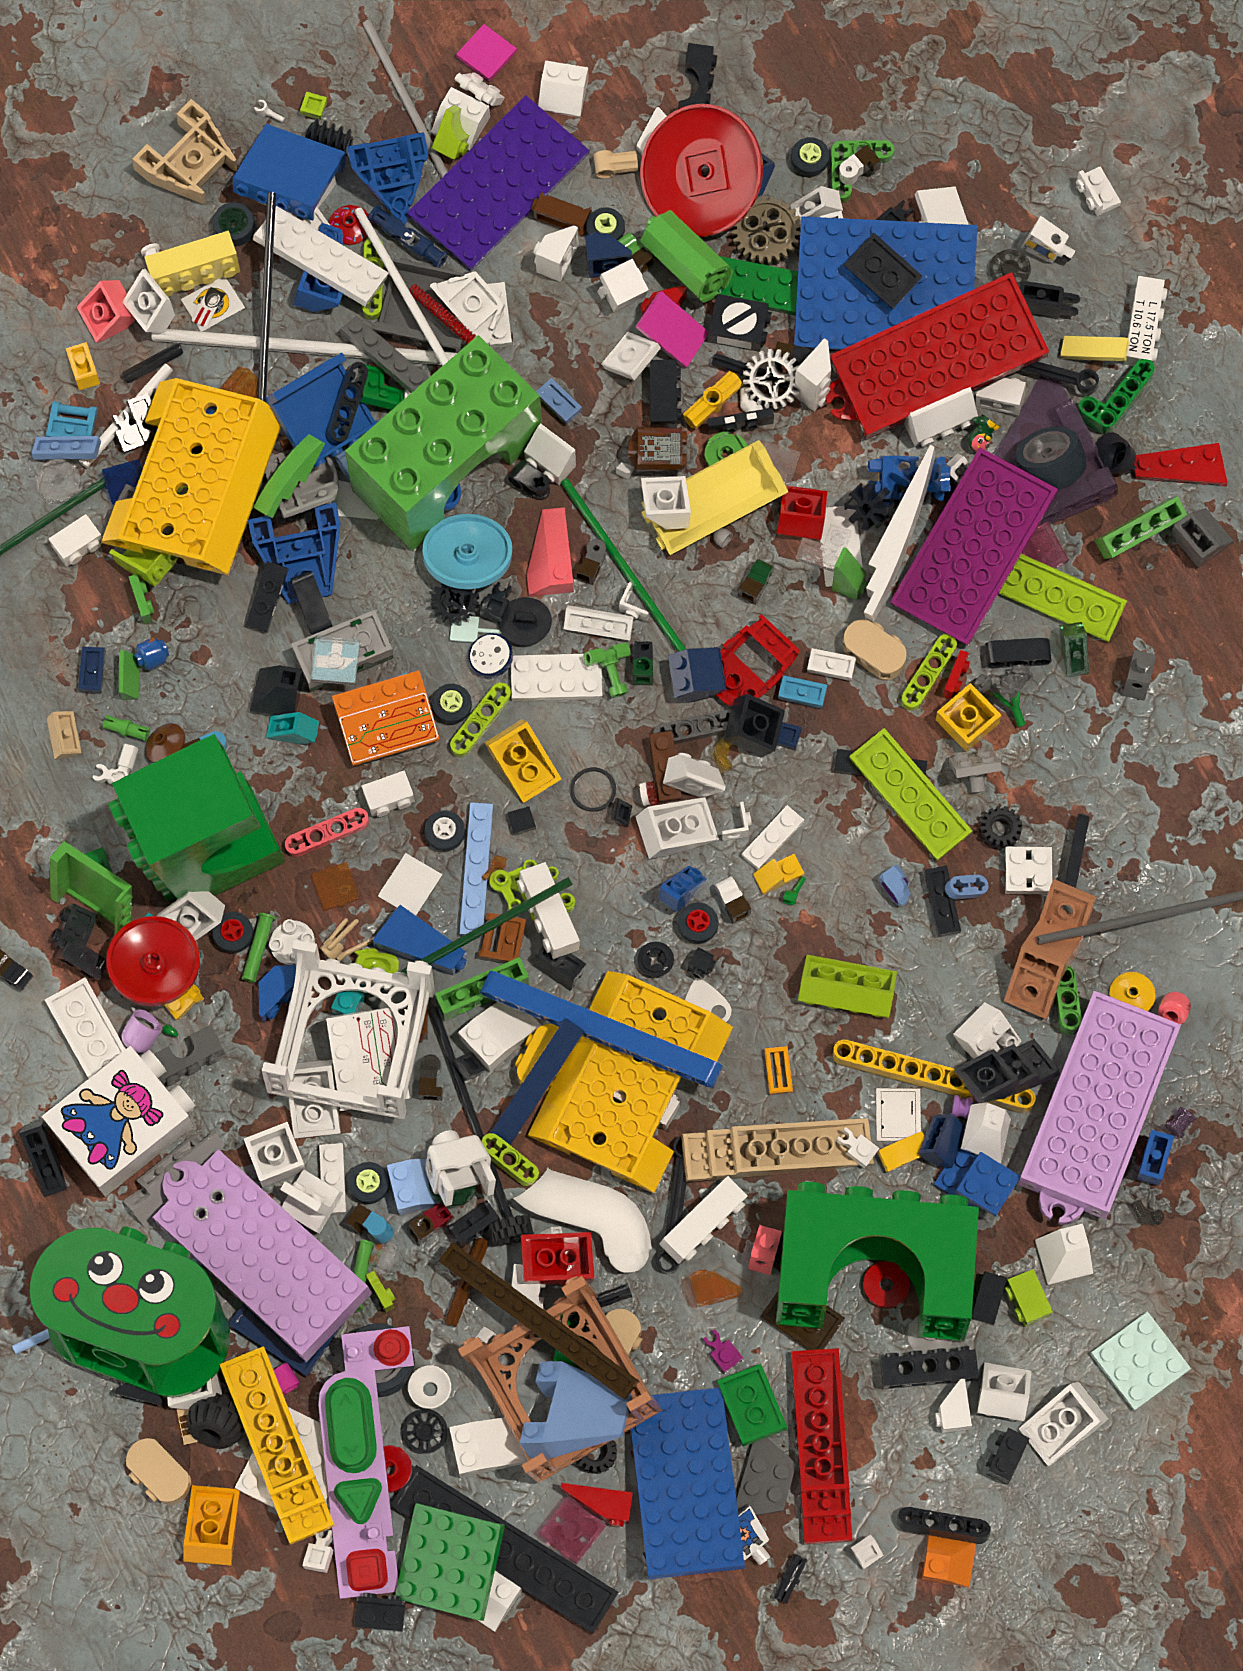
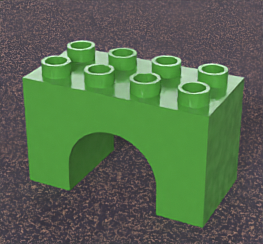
M478 335L345 450L352 491L413 551L424 541L428 531L445 519L444 507L447 500L458 484L478 464L491 455L498 453L511 465L524 454L534 432L540 423L542 424L540 395Z

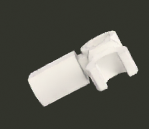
M124 744L117 764L118 769L108 770L106 766L97 764L96 768L103 771V774L101 776L93 775L94 781L97 783L108 781L109 784H112L129 775V771L133 769L139 749L135 746Z

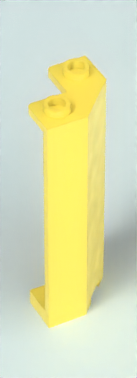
M758 440L686 478L691 510L688 528L665 529L648 519L645 514L644 501L641 502L644 511L641 513L647 524L651 522L659 536L656 538V541L661 550L666 549L669 555L788 493V490L780 473L774 467L766 448Z

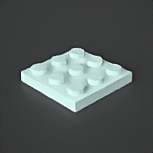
M1148 1311L1091 1352V1356L1133 1411L1191 1370L1190 1366Z

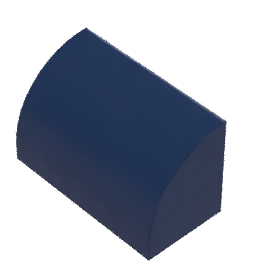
M952 1114L934 1115L918 1154L934 1165L952 1168L962 1145L966 1127Z

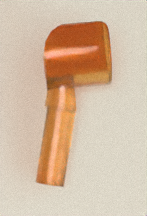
M495 855L491 866L481 878L486 881L496 869L504 870L507 858Z

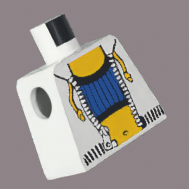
M1041 216L1021 246V249L1049 263H1053L1057 256L1069 262L1075 253V250L1065 245L1069 238L1068 234Z

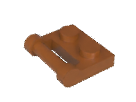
M486 913L485 921L488 922L500 914ZM514 917L502 924L496 952L490 951L494 929L484 934L482 947L478 951L477 958L485 961L491 960L507 963L520 957L526 919Z

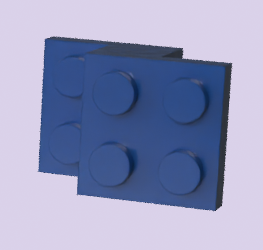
M960 1147L952 1168H944L934 1186L948 1195L964 1196L968 1198V1206H978L996 1217L1021 1176L982 1152L975 1156L970 1152L962 1150Z

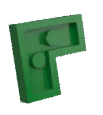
M366 365L368 377L360 402L391 410L394 409L405 399V390L384 385V370Z

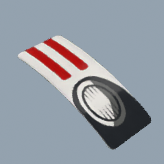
M210 287L194 313L192 322L207 327L225 293Z

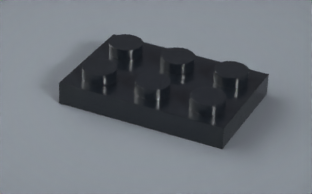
M874 232L844 264V267L892 310L923 278L917 270Z

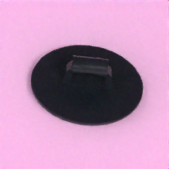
M521 597L509 602L507 611L502 621L498 622L501 634L511 643L532 645L547 636L551 629L552 617L547 606L541 601L530 597Z

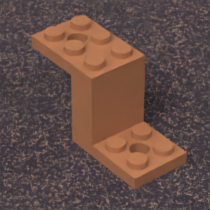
M1053 880L1040 919L1021 947L1004 1002L1047 1019L1061 978L1079 952L1084 935L1038 945L1036 937L1088 925L1096 896L1058 880ZM1063 905H1069L1073 912L1065 911ZM1027 986L1034 987L1038 993H1031Z

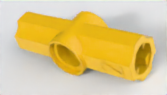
M729 371L713 387L707 388L703 396L682 414L686 423L691 428L697 429L713 413L719 412L722 405L743 387L740 378L734 372ZM713 397L716 398L718 401L715 403H711L708 401V399Z

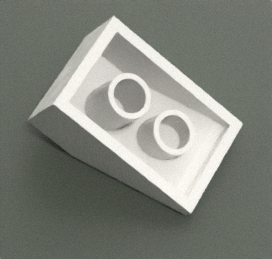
M705 797L650 806L635 816L649 859L672 855L719 840Z
M497 1002L470 1021L458 1032L461 1042L491 1072L528 1039L530 1033L534 1034L541 1024L533 1016Z
M333 1060L297 1063L293 1082L337 1090ZM289 1097L294 1138L341 1133L338 1106Z
M1079 1382L1068 1385L1024 1423L1019 1430L1023 1435L1030 1438L1029 1443L1044 1462L1050 1466L1091 1435L1108 1418Z
M505 1418L476 1421L449 1427L460 1478L512 1467L528 1461Z

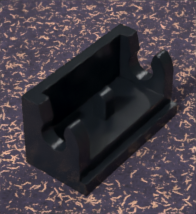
M69 935L66 936L55 956L56 959L93 981L100 980L107 967V958L89 949Z
M543 945L535 956L533 966L571 991L578 977H582L586 963L571 953L553 959L551 953H547Z
M485 1200L478 1207L447 1226L460 1247L463 1248L489 1230L488 1226L495 1221H500V1217L490 1203Z

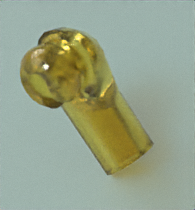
M724 738L717 742L713 756L725 773L733 768V765L727 758L732 744L723 741Z

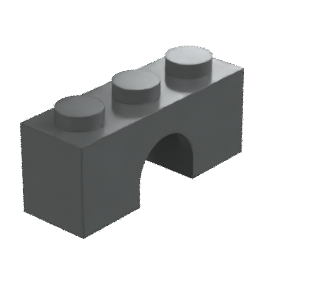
M211 1025L190 1035L194 1044V1050L188 1057H176L169 1046L154 1054L167 1071L159 1077L163 1085L168 1084V1086L179 1082L180 1077L186 1074H195L201 1070V1066L207 1063L214 1064L222 1059L221 1056L225 1053Z

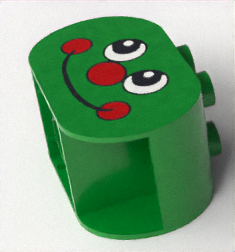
M126 1226L121 1228L119 1234L104 1228H83L69 1232L55 1240L43 1252L35 1265L30 1282V1299L37 1317L48 1327L51 1343L62 1358L72 1364L165 1397H180L191 1394L206 1385L221 1368L220 1364L224 1363L230 1346L229 1323L208 1275L196 1262L189 1259L191 1253L186 1248L173 1242H165L162 1249L146 1244L148 1240L146 1235Z

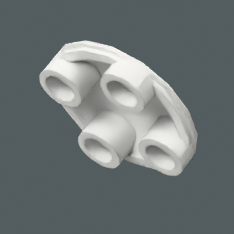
M288 919L274 930L270 938L269 947L273 956L279 962L286 965H296L292 951L294 940L309 939L315 943L313 931L306 924Z

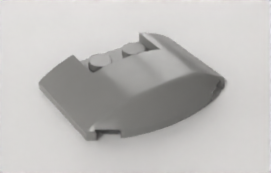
M293 449L270 457L265 471L267 481L270 480L277 468ZM328 455L324 457L326 462L312 468L305 483L298 482L289 500L282 499L279 508L284 518L336 499L339 486L338 475L335 465Z

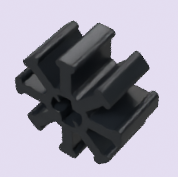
M870 481L864 487L862 483L857 485L849 493L851 497L844 503L845 510H856L848 518L851 524H854L860 517H863L861 529L866 531L874 524L876 528H879L889 518L887 514L894 508L893 501H882L890 493L887 487H884L878 494H875L876 481Z

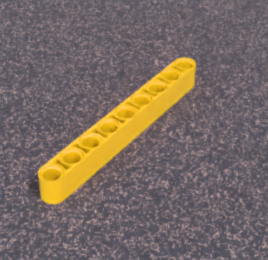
M840 1040L834 1046L833 1059L839 1065L943 1093L959 1095L962 1098L973 1097L963 1083L960 1087H954L950 1083L951 1079L958 1078L954 1073V1068L849 1040ZM841 1048H845L850 1052V1054L846 1057H842L838 1054L837 1051ZM868 1054L872 1057V1061L864 1063L860 1060V1056ZM890 1060L895 1066L887 1069L883 1066L882 1062ZM913 1066L917 1069V1073L909 1075L906 1073L905 1068ZM935 1072L939 1075L940 1079L932 1081L928 1078L927 1074ZM1031 1089L1008 1096L1005 1099L983 1103H990L1018 1113H1027L1034 1105L1035 1094ZM1026 1096L1030 1103L1022 1105L1019 1103L1018 1098Z

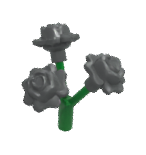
M1014 665L1012 670L1007 671V676H1004L997 685L1001 694L1007 693L1012 704L997 693V689L992 686V673L988 676L984 674L978 676L973 686L981 694L993 695L1010 708L1017 727L1025 725L1019 703L1021 688L1025 685L1024 681L1033 678V673L1029 671V668L1024 665Z

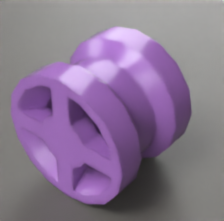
M954 1095L952 1115L956 1118L960 1116L968 1120L973 1097L965 1099L959 1095Z

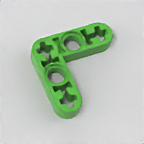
M886 140L835 142L831 149L832 189L839 191L840 183H842L839 175L835 172L836 169L847 158L855 154L857 149L866 145L871 149L875 148V154L881 160V163H886L893 158V144ZM882 148H886L887 155H883ZM838 149H843V161H839ZM844 184L845 193L840 195L841 203L847 202L851 198L852 185Z

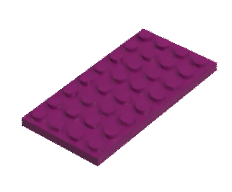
M979 448L890 603L969 646L1058 493V489L990 452Z

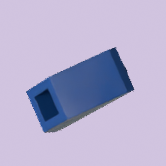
M688 866L661 885L658 899L677 912L686 906L707 878L698 869Z
M296 965L274 966L259 981V1015L264 1023L268 1019L272 1020L279 1013L280 1010L278 1008L284 1002H290L295 983Z

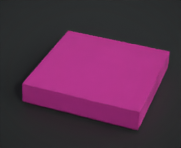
M483 24L457 52L456 57L490 82L517 53V48Z

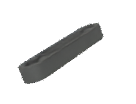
M731 709L658 725L653 733L672 731V728H675L677 738H673L674 745L725 734L728 722L724 721H726L727 716H730ZM716 718H720L719 722H723L721 723V728H718V721ZM709 720L713 722L714 728L710 731L702 729L701 724L703 721ZM683 725L690 726L692 729L691 734L687 736L682 735L679 732L680 727Z

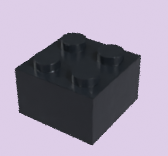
M742 695L733 701L723 741L760 757L773 753L776 750L785 710L752 695Z

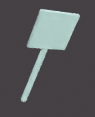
M469 616L470 621L467 622L463 619L460 626L457 621H454L451 626L450 641L475 643L478 633L501 634L498 629L478 628L479 617Z

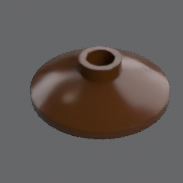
M174 723L158 727L146 742L145 753L147 758L154 763L181 750L186 738L184 730Z

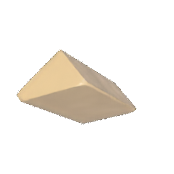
M52 712L47 717V724L54 759L80 755L82 752L74 712Z

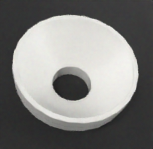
M433 1365L417 1369L410 1377L408 1383V1392L412 1401L425 1409H434L443 1405L451 1393V1382L447 1373ZM427 1383H434L437 1386V1393L434 1396L424 1394L423 1388Z

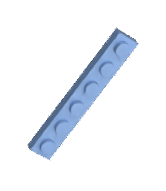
M470 802L460 936L484 924L493 804Z

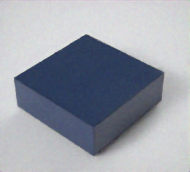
M782 722L777 745L796 751L802 727Z

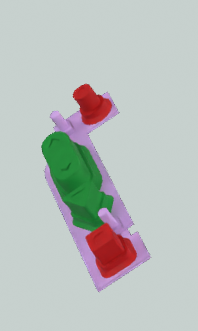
M410 1326L342 1334L345 1371L335 1374L328 1379L319 1393L318 1405L330 1514L335 1527H332L340 1599L363 1596V1593L382 1594L396 1592L397 1589L395 1551H388L386 1536H393L375 1370L414 1366Z

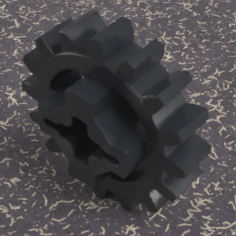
M441 583V588L434 587L436 594H431V600L434 601L431 603V607L436 609L434 611L436 617L442 615L441 622L444 623L448 619L451 626L454 621H457L460 626L463 619L467 622L470 621V614L476 616L474 608H479L480 606L477 601L479 593H475L476 589H459ZM444 594L445 600H443L442 604H440L441 597ZM470 598V604L466 608L465 603L468 602V599Z

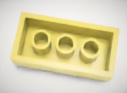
M229 231L144 257L149 274L167 297L171 296L174 292L188 291L197 285L211 284L216 279L222 277L230 278L240 272L237 254Z

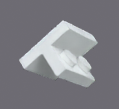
M304 1169L293 1185L284 1182L280 1189L289 1194L282 1208L295 1220L319 1234L343 1195V1192Z

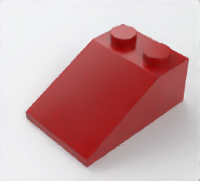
M591 1232L520 1236L524 1282L566 1285L565 1282L570 1278L583 1276L591 1284L595 1279Z

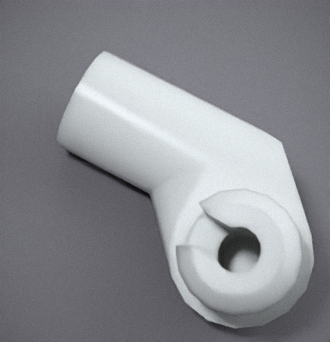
M747 387L740 389V407L744 412L763 409L761 404L757 405V402L750 399L751 391L746 392L745 389Z

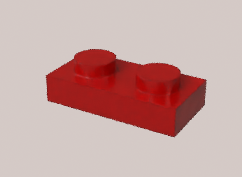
M960 650L945 686L943 697L952 699L954 693H959L963 681H960L962 673H967L971 663L968 661V652Z

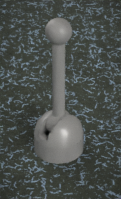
M724 528L713 532L715 543L722 548L727 546L733 536V533Z

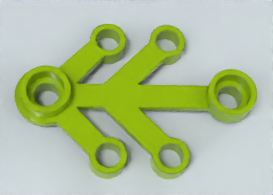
M526 860L522 867L511 872L497 870L491 874L490 886L493 890L502 892L508 904V910L511 909L512 905H519L521 903L520 900L515 899L511 890L520 892L515 880L519 878L521 870L527 869L526 866L537 865L534 860ZM550 866L548 867L549 872L556 874L552 877L555 882L558 879L559 871L556 867ZM504 878L505 881L500 883L497 879ZM522 893L523 900H527L525 893ZM562 893L560 895L562 900H570L567 904L563 903L567 913H570L575 908V898L570 893ZM532 912L530 913V918L534 921L536 918Z

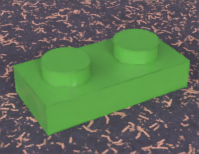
M137 574L129 576L143 623L153 622L150 614L154 613L151 600H145L144 594L148 593L144 580L139 581Z

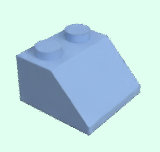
M409 1159L387 1165L399 1216L428 1209L443 1202L440 1194H434L425 1170L427 1159Z

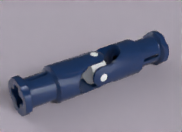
M380 205L372 209L368 217L370 223L374 222L380 226L384 233L398 239L402 245L420 258L429 260L434 264V267L441 268L449 255L446 251L442 252L436 248L432 241L416 230L409 227L407 229L400 219L394 215L390 216ZM415 235L420 238L419 243L415 246L409 245L414 242Z

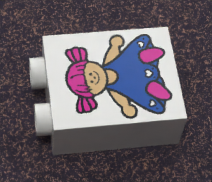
M129 1046L42 1116L50 1130L105 1197L193 1127L187 1113L195 1107V1104L179 1085L170 1091L164 1087L158 1078L167 1071L150 1050L139 1056Z

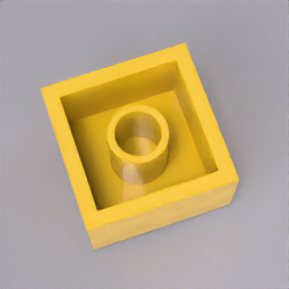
M971 683L938 710L936 715V721L965 752L1000 723L1001 714Z

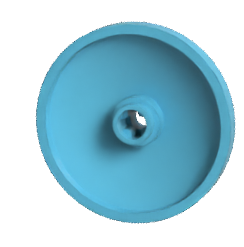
M459 514L445 518L428 531L423 542V561L428 572L439 582L454 588L476 589L490 585L506 573L512 561V542L506 530L494 520L481 515Z

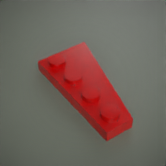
M1219 443L1136 455L1134 465L1137 468L1133 470L1136 480L1161 482L1170 480L1176 481V483L1195 482L1199 485L1219 484V486L1224 487L1228 485Z

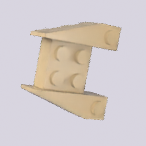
M190 99L177 113L178 125L187 134L164 157L146 144L132 161L134 170L149 183L204 205L206 203L205 192L200 187L224 163L236 172L237 162L230 148L227 147L222 139L220 132L211 121L209 114Z

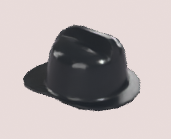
M1108 432L1100 437L1094 448V457L1101 467L1111 474H1125L1131 469L1136 470L1137 467L1134 465L1136 452L1124 438L1114 432Z

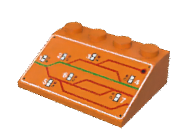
M419 670L332 696L353 766L440 741Z

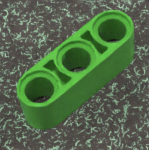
M1069 966L1065 974L1069 976L1070 980L1067 982L1060 981L1055 996L1060 1031L1066 1035H1073L1080 1027L1081 1011L1075 971ZM1069 996L1072 998L1073 1003L1065 1004L1062 1002L1061 997ZM1072 1018L1076 1025L1072 1027L1067 1026L1064 1020Z

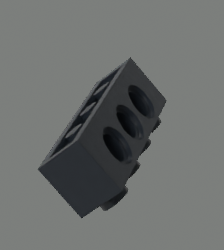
M969 1346L956 1347V1351L946 1352L945 1348L933 1349L932 1353L923 1354L921 1350L908 1352L906 1356H899V1353H887L880 1360L883 1390L958 1383L960 1379H965V1382L977 1381L979 1374L976 1349L970 1350ZM951 1359L956 1360L959 1368L952 1371L947 1368L946 1362ZM932 1362L935 1365V1371L931 1373L924 1371L922 1364ZM901 1364H908L912 1372L904 1375L899 1371V1366Z

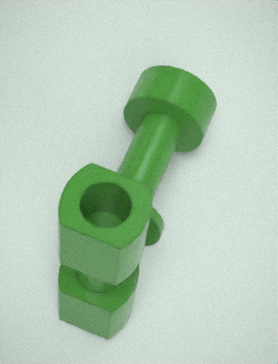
M627 642L613 645L608 650L598 648L584 653V661L587 667L601 664L602 668H607L613 686L609 688L611 698L628 693L626 684H621L615 666L619 663V659H624L631 655Z

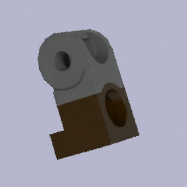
M593 539L589 541L583 563H575L573 578L594 585L606 558V545L602 540Z

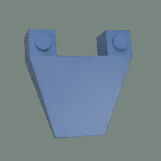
M563 1361L540 1362L535 1382L545 1397H553L547 1422L524 1423L519 1443L529 1458H534L541 1453L545 1454L548 1458H554L623 1437L629 1413L626 1403L632 1400L631 1393L624 1400L590 1374Z

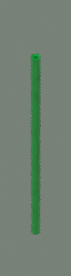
M568 478L562 480L561 485L597 537L605 543L607 551L627 580L633 583L634 590L677 652L685 650L686 647Z

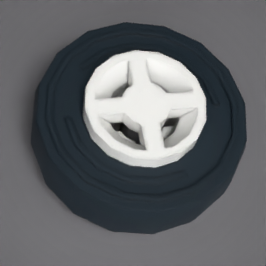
M442 810L435 812L429 817L425 823L424 833L431 847L438 851L446 852L454 850L461 844L465 836V826L459 815L452 811Z

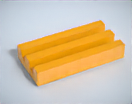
M788 1046L765 1048L769 1094L793 1093ZM779 1052H783L787 1087H783ZM770 1053H774L778 1088H774Z

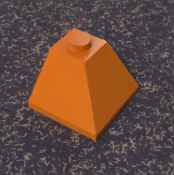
M928 1535L922 1580L969 1588L976 1544Z

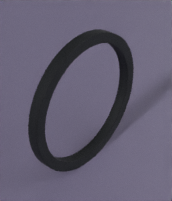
M597 767L586 768L578 772L573 778L570 788L571 796L575 804L581 809L590 812L601 811L613 802L616 795V784L613 777L604 769ZM591 771L606 775L613 786V793L609 801L596 808L582 805L574 794V785L577 779L584 773Z

